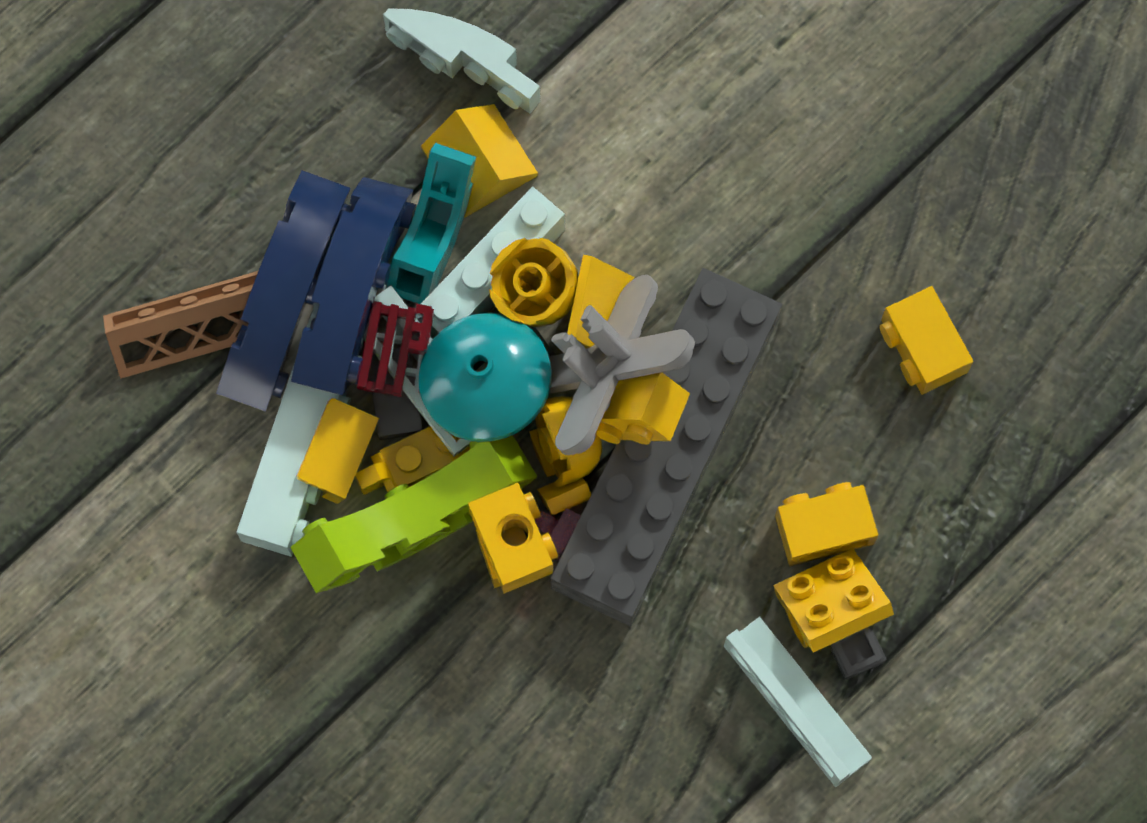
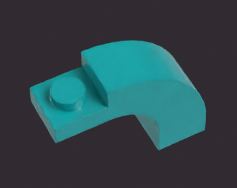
M437 143L432 147L429 153L420 198L412 222L391 263V271L386 288L392 286L400 298L421 304L438 286L451 256L473 187L471 178L476 161L475 156Z

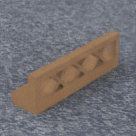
M258 271L104 315L105 334L120 379L231 347L233 342L235 343L241 326H248L249 324L241 320ZM242 310L239 315L236 314V313H234V312H237V311ZM223 316L234 322L228 334L216 337L204 331L210 320L216 317ZM180 328L192 334L187 345L181 348L174 349L162 343L167 333L171 330ZM139 341L150 347L143 359L125 363L120 345Z

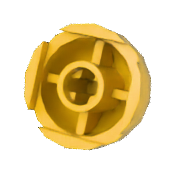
M544 238L518 239L502 249L492 263L490 274L493 277L491 281L492 290L489 288L490 298L498 311L512 321L537 328L552 325L566 316L573 306L579 277L578 270L567 252L550 240Z
M559 396L548 398L544 407L535 418L537 429L529 431L535 453L547 477L555 474L558 477L554 483L556 487H562L589 475L598 465L602 454V439L596 434L593 444L583 453L564 455L556 447V436L573 397Z

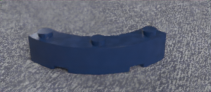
M303 170L301 171L287 200L283 220L278 221L243 311L241 320L249 324L248 326L242 325L236 342H233L216 394L265 412L273 396L281 399L290 375L283 372V368L306 304L312 306L315 304L311 300L318 280L316 277L343 211L350 212L351 205L346 204L350 187Z
M363 177L354 189L350 199V212L343 211L317 280L311 301L319 303L316 318H313L310 328L305 327L303 329L291 382L343 395L352 383H358L364 358L358 357L373 301L378 288L383 290L386 288L391 271V264L388 263V260L405 228L409 229L417 204L411 203L412 189Z

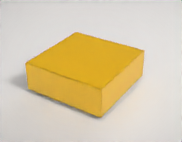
M583 478L562 487H556L554 485L555 482L537 489L543 504L551 515L558 514L583 503L591 497L589 487Z

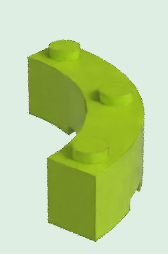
M511 435L507 438L488 442L471 441L468 445L470 450L411 487L408 484L399 485L384 496L385 500L332 521L321 518L307 525L302 530L304 536L290 548L314 591L320 593L351 583L360 577L359 573L372 564L378 572L418 553L473 522L469 514V502L515 483H519L522 489L536 479V473L514 436Z

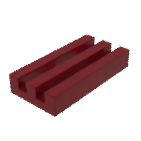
M373 301L362 357L364 360L357 383L358 390L401 397L409 357L408 345L409 340H412L411 329L413 321L415 322L416 320L415 308L408 307V309L399 308V305L391 304L387 306L382 305V302ZM380 315L387 316L388 321L376 382L368 381ZM397 318L404 319L406 322L394 385H388L385 382Z
M416 303L415 318L422 319V323L413 321L412 336L419 337V341L409 340V353L417 355L427 353L434 317L432 306Z

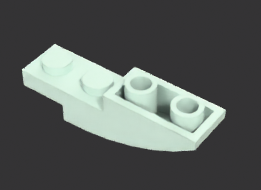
M388 8L383 14L388 39L403 50L409 47L419 54L420 61L432 72L439 74L442 71L453 79L462 66H464V72L468 77L480 85H484L486 82L499 91L497 93L499 98L511 108L518 109L521 107L530 114L539 104L540 86L515 69L517 65L516 48L497 36L472 24L433 12Z

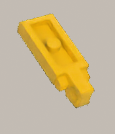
M430 426L379 450V453L371 456L373 465L357 472L355 479L363 495L385 486L387 492L402 484H408L411 487L445 467L470 450L468 446L454 457ZM451 434L456 442L461 439Z

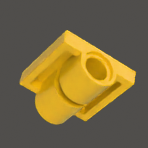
M853 548L773 585L776 596L786 610L789 622L798 640L804 648L809 646L813 653L894 615L890 600Z

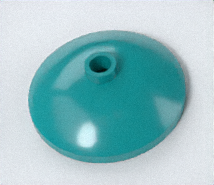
M493 313L475 314L461 318L439 332L429 344L427 353L423 355L418 375L420 395L432 419L448 433L458 438L476 442L500 440L524 429L537 417L544 407L552 382L550 359L544 344L536 333L523 323L512 321L505 315ZM479 361L488 363L483 371L477 372L473 370L474 365Z

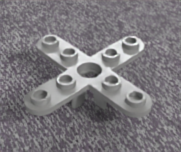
M649 275L638 276L623 288L608 321L592 305L585 308L580 320L583 322L582 327L589 333L588 338L594 343L591 348L586 349L572 334L568 335L566 332L555 334L551 339L563 354L549 356L552 369V382L549 394L577 389L555 439L556 447L564 455L583 453L593 444L595 433L605 411L610 406L611 397L619 380L680 369L692 357L695 341L686 330L679 329L640 337L641 328L650 308L656 300L658 284Z

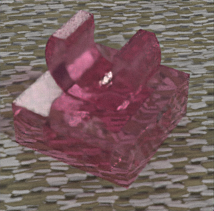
M567 508L559 521L540 511L541 517L535 519L540 534L543 535L548 532L558 554V558L553 559L556 562H559L581 517Z

